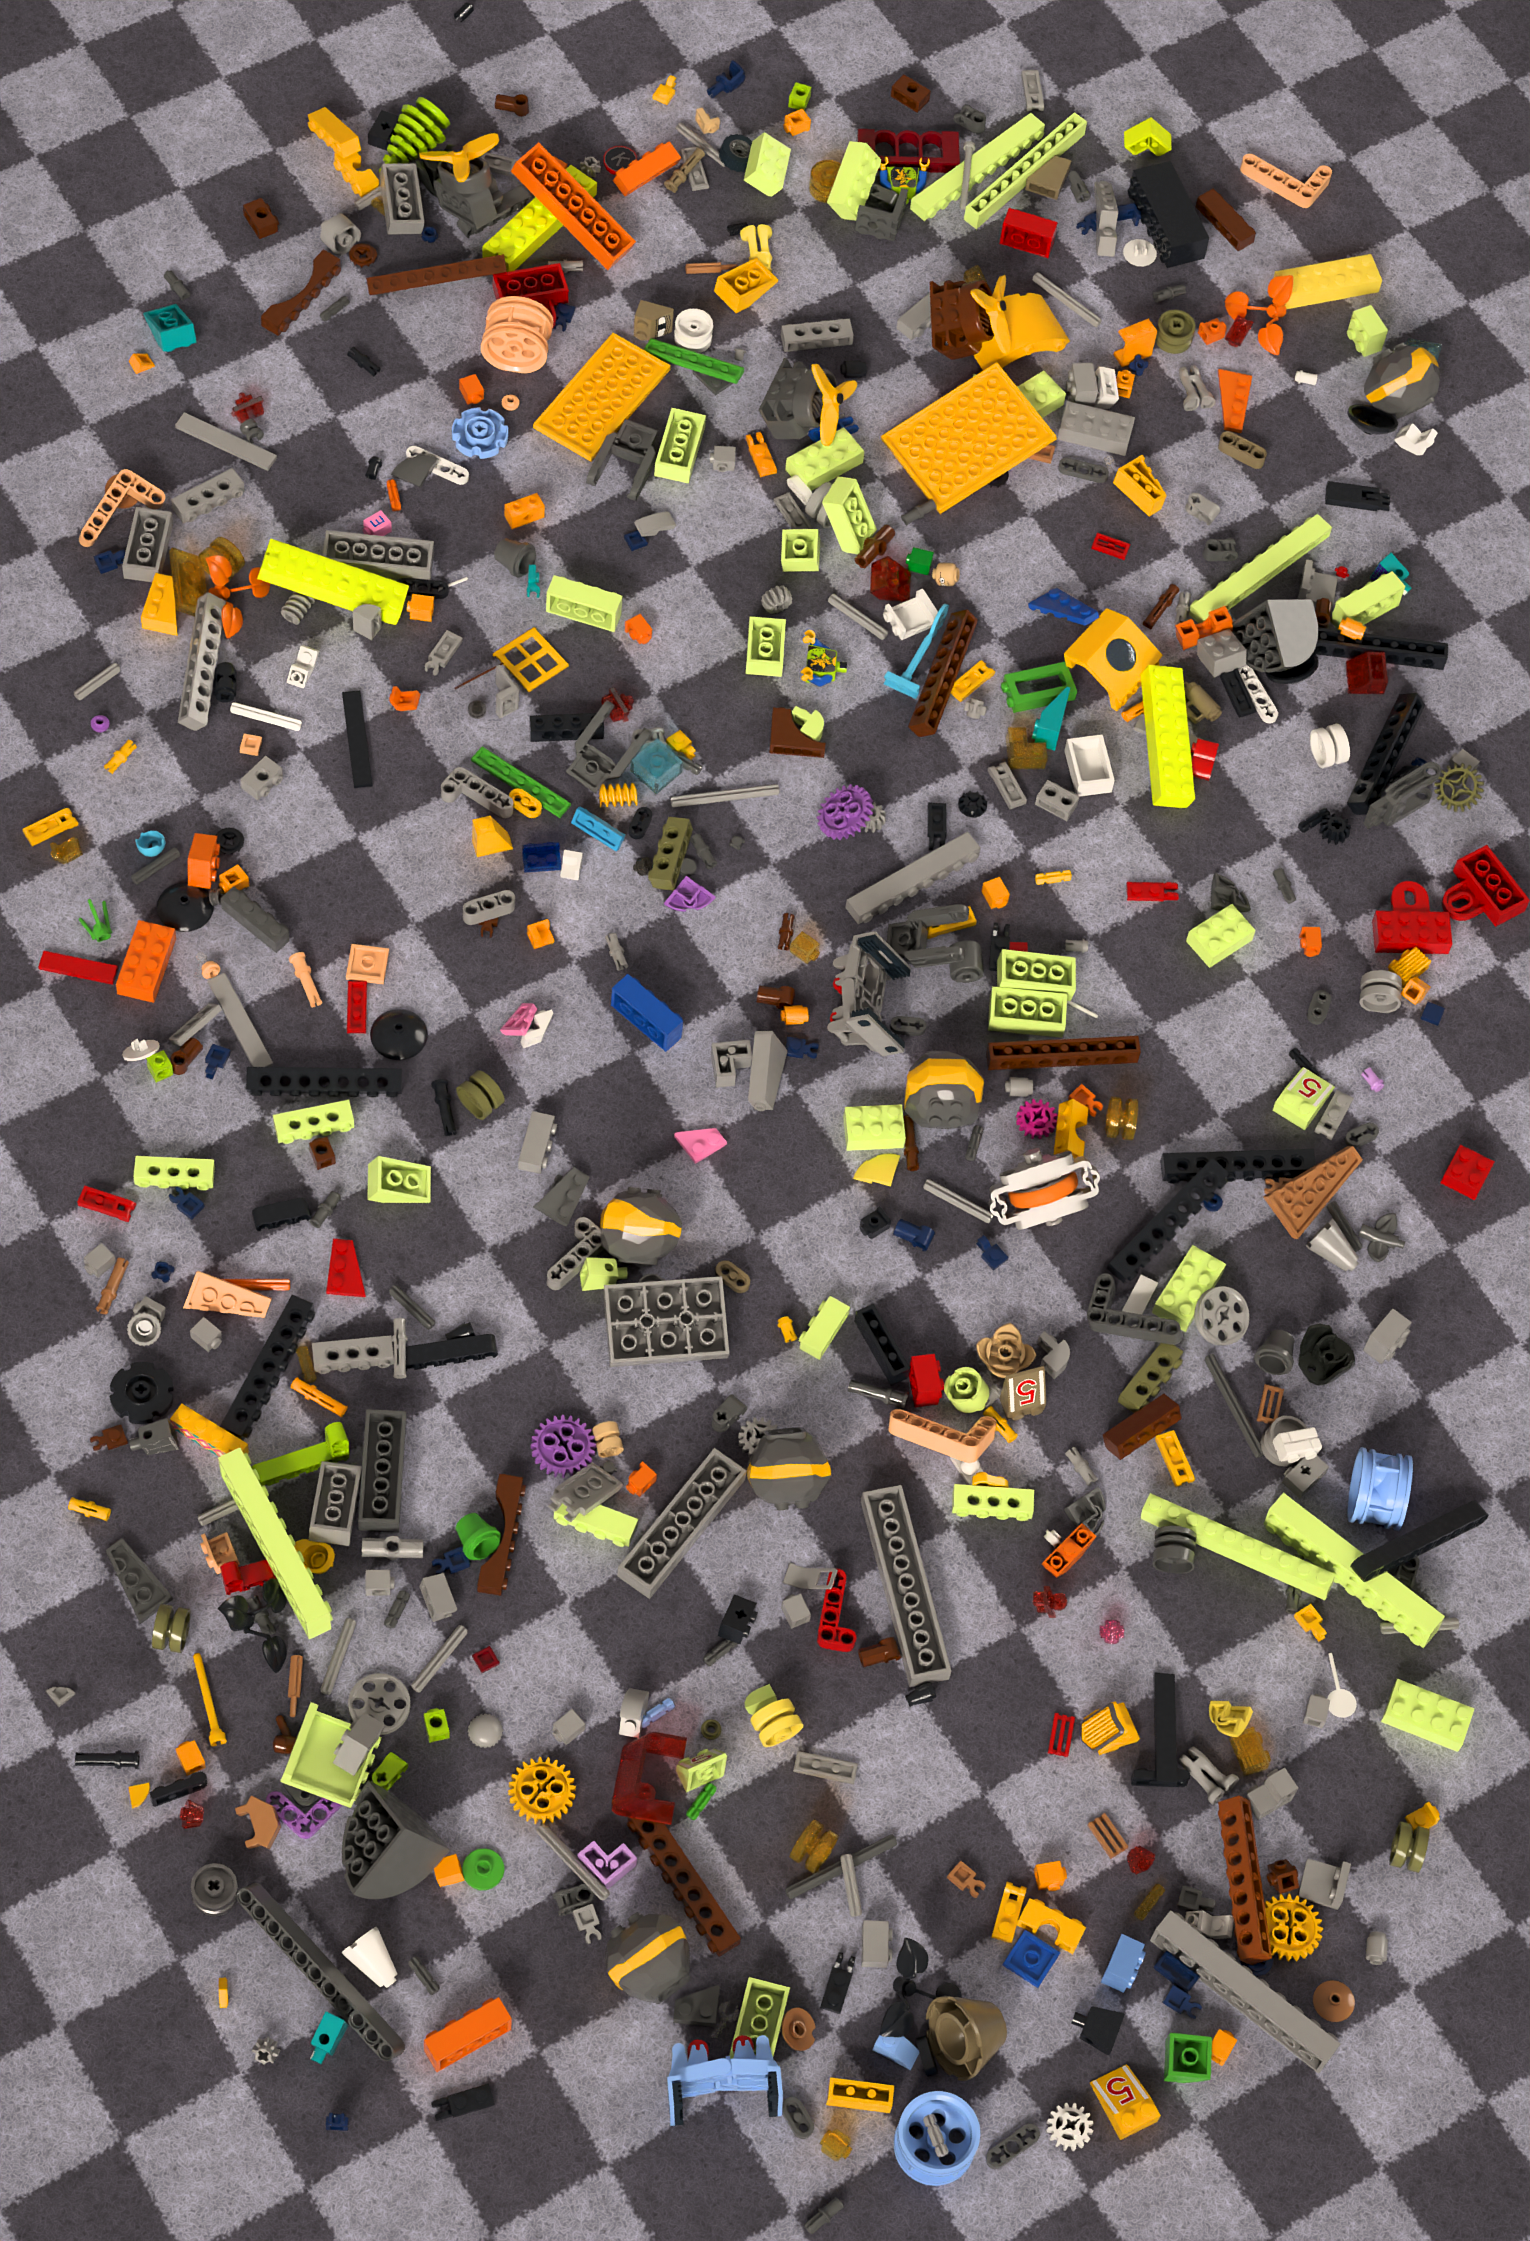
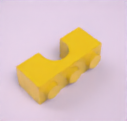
M358 152L344 159L339 154L334 153L335 161L333 164L335 169L342 172L343 179L346 183L349 182L355 194L363 197L379 186V179L371 169L365 171L356 170L361 167V156Z
M1074 1099L1059 1104L1054 1155L1066 1151H1071L1073 1158L1084 1155L1085 1141L1077 1136L1075 1129L1087 1125L1089 1108Z
M1029 1898L1017 1923L1019 1927L1033 1934H1036L1039 1927L1044 1924L1054 1926L1058 1932L1054 1945L1071 1954L1074 1953L1086 1929L1079 1920L1069 1919L1060 1910H1052L1046 1907L1042 1901Z

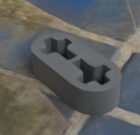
M896 1016L891 1020L890 1029L898 1035L921 1036L925 1033L926 1022L918 1017ZM897 1022H900L901 1028H897ZM916 1024H919V1026H920V1029H919V1030H916V1027H915Z
M1374 1123L1363 1124L1346 1134L1345 1143L1347 1146H1353L1354 1148L1365 1145L1377 1138L1379 1128ZM1367 1129H1369L1370 1131H1372V1130L1374 1131L1372 1135H1371V1133H1367V1134H1365V1133H1366ZM1351 1136L1353 1138L1360 1136L1356 1142L1354 1140H1350Z

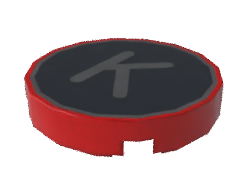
M615 146L606 151L604 166L607 171L615 175L619 169L623 167L624 169L628 168L629 164L637 159V156L630 148Z

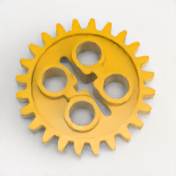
M539 1757L538 1763H535L531 1758L529 1766L523 1762V1770L517 1767L516 1772L518 1775H511V1779L514 1782H509V1787L512 1789L508 1790V1795L513 1796L510 1798V1804L516 1803L513 1806V1810L520 1809L519 1817L526 1814L527 1822L532 1817L534 1818V1824H537L539 1819L542 1820L544 1825L546 1819L554 1823V1816L561 1819V1812L567 1814V1807L573 1806L571 1800L575 1799V1794L571 1792L576 1791V1786L571 1784L574 1783V1778H568L571 1773L570 1770L563 1772L565 1769L564 1764L557 1767L558 1760L551 1764L549 1757L546 1759V1762H542V1758ZM543 1773L546 1775V1778L539 1780L536 1778V1775ZM554 1777L555 1779L548 1784L549 1780ZM546 1786V1792L542 1791L538 1795V1788L542 1790ZM555 1786H558L562 1789V1791L560 1793H554L551 1789ZM529 1788L533 1792L530 1795H525L522 1793V1790ZM536 1797V1799H535V1801L533 1802V1804H529V1802L532 1801V1800ZM544 1801L548 1806L540 1808L537 1804Z
M1280 1894L1278 1900L1273 1896L1270 1902L1265 1901L1272 1956L1278 1953V1958L1281 1960L1284 1955L1288 1962L1292 1956L1295 1961H1298L1300 1955L1305 1959L1308 1955L1307 1953L1312 1954L1314 1948L1318 1947L1319 1943L1317 1941H1320L1322 1938L1319 1934L1323 1931V1928L1319 1926L1322 1919H1316L1319 1912H1312L1313 1905L1307 1907L1306 1899L1299 1902L1298 1895L1294 1900L1290 1894L1287 1895L1286 1899ZM1274 1914L1281 1915L1282 1920L1277 1919ZM1295 1915L1301 1916L1303 1921L1296 1920ZM1289 1928L1292 1929L1291 1932L1289 1933V1942H1290V1945L1287 1944V1938H1288ZM1274 1934H1280L1283 1939H1277ZM1295 1935L1302 1937L1303 1941H1298Z

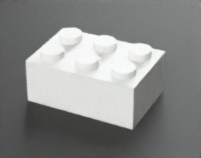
M1103 735L1067 739L1064 751L1075 794L1077 796H1087L1112 792L1115 780Z

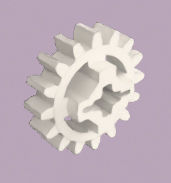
M1065 2103L1063 2109L1058 2105L1056 2112L1052 2111L1050 2113L1052 2119L1047 2120L1046 2124L1050 2125V2127L1046 2131L1047 2133H1052L1050 2141L1057 2140L1056 2147L1062 2144L1064 2151H1066L1068 2146H1071L1072 2151H1075L1076 2145L1083 2148L1084 2142H1089L1090 2138L1088 2135L1093 2133V2130L1089 2127L1093 2125V2121L1087 2120L1090 2113H1082L1084 2111L1083 2106L1078 2110L1076 2109V2103L1073 2104L1072 2108L1069 2107L1068 2103ZM1059 2118L1061 2126L1056 2129V2121ZM1067 2123L1069 2125L1075 2124L1073 2130L1071 2128L1065 2129ZM1083 2124V2126H1084V2131H1083V2134H1082V2136H1081V2132H1080V2130H1079V2127Z

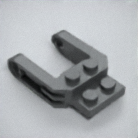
M625 419L619 433L616 434L614 432L606 436L589 470L586 483L596 486L611 455L615 454L617 457L640 465L633 479L630 493L627 494L628 499L637 501L656 462V452L653 448V443L658 435V431Z
M608 700L602 705L575 742L577 757L566 771L567 774L595 794L606 780L621 777L652 734L651 731L644 727L638 738L633 741L617 764L597 748L589 745L588 742L615 706Z
M1427 762L1392 783L1385 790L1387 794L1370 805L1364 821L1367 829L1372 826L1376 827L1382 822L1386 826H1392L1428 804L1432 797V792L1427 786L1438 780L1441 767L1435 762ZM1433 769L1436 774L1430 775L1426 770ZM1424 793L1427 798L1420 799L1417 794Z
M962 904L914 910L907 916L908 920L906 922L888 924L886 942L915 968L962 962L965 956V949L963 947L941 946L926 948L927 927L967 921L969 918V908Z

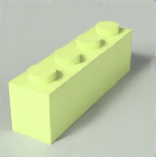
M563 1503L557 1511H554V1519H556L557 1523L563 1526L568 1524L575 1526V1529L582 1533H586V1531L591 1532L596 1538L601 1540L607 1538L620 1547L624 1545L629 1547L638 1526L637 1518L602 1505L597 1506L585 1516L579 1513L572 1522L564 1518L568 1512L566 1511L567 1506Z

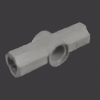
M389 1536L386 1539L362 1538V1557H386L390 1560L397 1558H423V1539H399L396 1536ZM393 1545L396 1546L397 1549L391 1551L388 1549V1547Z

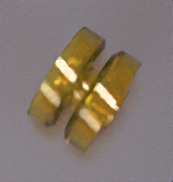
M822 160L812 167L810 171L809 192L817 201L827 203L841 166L839 162Z
M224 537L215 538L209 544V547H206L198 557L201 566L209 575V566L205 558L219 555L228 559L232 567V575L228 578L229 581L234 577V573L239 572L245 566V560L240 550Z
M1111 1096L1106 1112L1105 1136L1106 1138H1117L1121 1127L1122 1139L1133 1141L1138 1116V1099L1128 1098L1125 1101L1124 1109H1122L1123 1102L1121 1097Z
M816 1819L804 1830L789 1856L797 1863L803 1862L807 1857L805 1868L813 1874L828 1859L839 1839V1835L832 1830H828L822 1835L824 1825Z

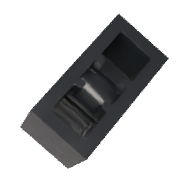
M381 110L368 133V144L387 151L388 145H393L390 138L392 134L396 135L394 128L396 123L399 124V116Z
M734 1594L721 1622L718 1636L741 1644L744 1637L748 1638L751 1630L750 1622L754 1624L758 1612L755 1611L757 1603Z

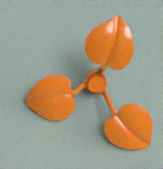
M1293 275L1277 276L1269 282L1268 294L1273 298L1272 302L1274 304H1270L1268 307L1247 306L1249 297L1240 291L1229 294L1225 299V307L1228 314L1237 321L1245 318L1247 309L1267 311V314L1273 319L1266 324V328L1259 330L1258 342L1265 350L1274 355L1280 354L1283 331L1279 325L1272 323L1278 321L1279 318L1284 317L1286 314L1285 304L1291 297Z
M219 555L205 558L209 566L211 578L216 585L209 589V593L223 600H227L230 597V592L252 588L253 595L257 598L265 597L269 593L270 583L257 579L260 567H255L250 571L249 581L251 585L228 589L224 586L229 582L228 578L232 575V567L228 559ZM226 601L221 611L225 636L230 638L241 629L243 616L239 608H233V604Z

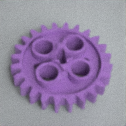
M850 784L848 789L843 785L842 790L836 788L835 794L830 792L831 797H825L826 803L820 804L823 809L818 810L820 815L817 816L819 820L817 824L820 826L821 831L833 840L836 837L841 840L843 836L848 839L849 834L854 837L855 831L861 832L860 827H866L865 821L871 820L868 815L873 814L870 810L874 808L871 795L863 787L860 788L858 785L853 787Z
M562 1415L561 1420L554 1416L553 1422L547 1418L546 1425L540 1423V1430L535 1429L536 1436H532L533 1443L531 1444V1449L534 1450L532 1451V1457H536L535 1464L541 1463L540 1470L547 1468V1474L554 1471V1477L561 1473L562 1478H565L566 1473L573 1476V1471L578 1472L581 1470L580 1467H587L586 1463L592 1462L591 1457L595 1456L593 1449H596V1443H593L595 1437L590 1436L592 1430H585L586 1423L579 1425L580 1419L578 1418L574 1422L571 1415L568 1420H565V1416ZM568 1431L571 1435L564 1436L562 1433ZM546 1441H553L554 1444H553V1445H546L545 1442H546ZM575 1447H579L582 1450L580 1452H575L572 1449ZM560 1456L563 1457L565 1460L557 1461L555 1460V1458Z

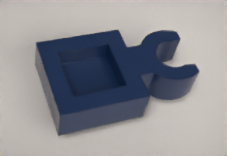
M1096 211L1084 217V222L1077 224V229L1085 228L1082 230V235L1087 234L1089 229H1092L1094 232L1096 231Z
M559 303L555 312L556 324L553 329H556L558 325H562V331L564 332L567 327L566 322L571 323L576 307Z
M787 1036L786 1056L803 1059V1055L807 1054L810 1058H817V1053H813L810 1050L818 1049L819 1045L816 1043L806 1045L805 1039Z
M176 1187V1192L179 1195L175 1197L169 1194V1200L172 1203H178L176 1205L177 1209L192 1220L205 1205L192 1193L189 1192L185 1196L183 1190L180 1187Z
M463 1547L444 1553V1560L435 1559L432 1561V1567L436 1565L442 1567L436 1571V1575L445 1573L448 1569L453 1574L470 1567L469 1560L463 1552Z
M1172 1984L1162 2001L1163 2004L1179 2014L1186 2010L1188 2016L1192 2019H1196V2016L1191 2013V2009L1193 2007L1202 2009L1198 2002H1189L1192 1996Z
M329 2113V2117L326 2116V2130L348 2131L349 2121L344 2113Z

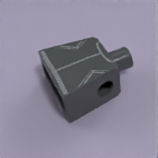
M168 1418L139 1427V1437L129 1439L132 1451L143 1449L146 1455L179 1449L176 1430Z

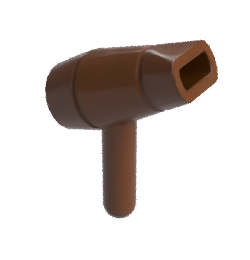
M278 1715L276 1722L282 1735L275 1736L273 1749L275 1753L291 1754L297 1737L291 1735L284 1717Z

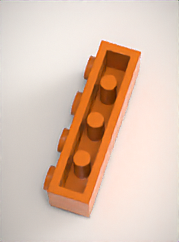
M670 141L666 144L661 143L655 147V151L646 152L639 161L637 159L632 161L628 168L624 169L623 167L615 173L616 176L613 182L621 193L627 196L678 164L681 156Z

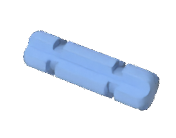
M667 1698L662 1701V1705L658 1704L647 1711V1715L643 1716L642 1728H646L650 1725V1722L653 1723L664 1716L666 1711L670 1712L675 1708L673 1701Z

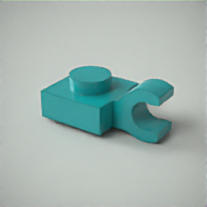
M529 565L526 595L530 597V592L534 591L537 593V598H539L540 588L536 585V583H539V572H536V565Z

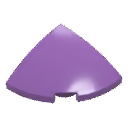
M685 876L664 902V905L681 912H686V910L679 908L700 910L709 905L716 897L688 876Z

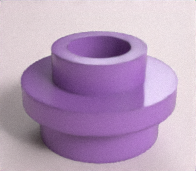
M103 715L95 716L91 720V728L96 732L106 731L109 728L108 718Z

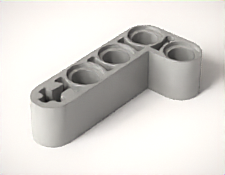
M463 767L455 768L441 784V798L445 802H454L463 793L501 818H509L513 814V799Z
M580 1217L576 1220L574 1234L580 1242L548 1270L547 1286L550 1289H561L581 1271L586 1258H596L605 1249L602 1242L598 1244L593 1242L594 1240L601 1241V1229L590 1219ZM584 1227V1228H587L588 1230H586V1231H581V1230H579V1228ZM585 1252V1253H587L588 1255H586V1256H581V1255H579V1253ZM566 1265H572V1266H574V1267H573V1268H567V1267H565V1266H566Z

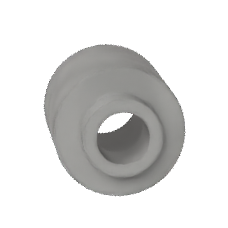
M1009 1077V1081L1005 1082V1092H1009V1096L1017 1097L1032 1095L1033 1080Z
M1371 1932L1367 1938L1366 1959L1370 1960L1371 1964L1381 1965L1382 1962L1387 1960L1388 1939H1386L1385 1933Z

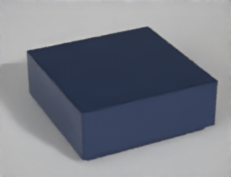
M638 530L624 535V539L631 551L648 545L647 540L644 536H641Z
M1427 1002L1421 1019L1438 1026L1445 1008Z

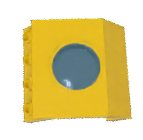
M1108 608L1101 613L1099 618L1064 653L1067 667L1073 668L1076 664L1085 667L1107 690L1111 708L1115 711L1124 706L1127 700L1137 692L1141 686V673L1148 665L1160 666L1159 660L1163 656L1129 617Z

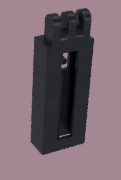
M1328 481L1325 504L1370 511H1389L1390 494L1380 493V488Z

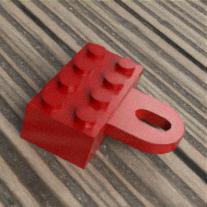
M560 263L493 274V291L496 300L508 296H519L537 301L551 313L554 328L556 324L554 305L568 303L569 290Z
M1488 845L1457 860L1453 872L1461 882L1449 888L1442 899V908L1444 912H1449L1450 918L1466 921L1484 912L1496 927L1525 912L1530 901ZM1459 899H1466L1468 901V904L1461 908H1454L1452 906V903Z
M1404 881L1397 884L1390 898L1391 911L1376 910L1372 919L1375 953H1403L1407 949L1412 950L1414 947H1417L1423 954H1449L1452 947L1449 912H1431L1428 893L1420 884L1413 881ZM1410 891L1413 893L1415 904L1409 905L1405 902L1404 892Z

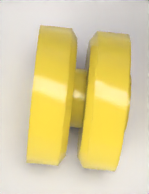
M781 1699L763 1707L751 1717L750 1722L754 1730L760 1731L759 1739L764 1747H772L788 1740L803 1728L800 1717L793 1715L795 1708L791 1700Z

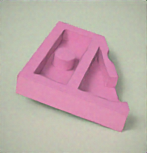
M522 1003L500 1031L504 1035L525 1036L537 1011L536 1006L533 1003Z
M716 1128L677 1132L674 1134L676 1140L695 1164L727 1145V1141Z

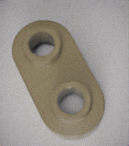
M721 1261L717 1264L716 1277L722 1276L723 1283L737 1293H744L749 1289L750 1278L730 1261ZM727 1270L729 1273L725 1275L722 1271ZM737 1282H743L744 1285L738 1286Z

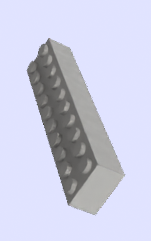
M902 1485L863 1492L861 1505L909 1688L920 1686L924 1682L927 1684L929 1682L949 1680L951 1668Z
M1170 1910L1155 1929L1150 1939L1152 1943L1164 1952L1167 1950L1200 1976L1199 1980L1317 2073L1321 2072L1341 2045L1335 2035L1325 2032L1316 2020L1307 2018L1299 2007L1292 2006L1287 2002L1284 1995L1274 1992L1269 1988L1270 1986L1265 1980L1256 1978L1247 1966H1241L1237 1963L1233 1955L1223 1952L1218 1948L1219 1946L1214 1940L1204 1937L1197 1927L1186 1923L1184 1917L1179 1913H1174Z

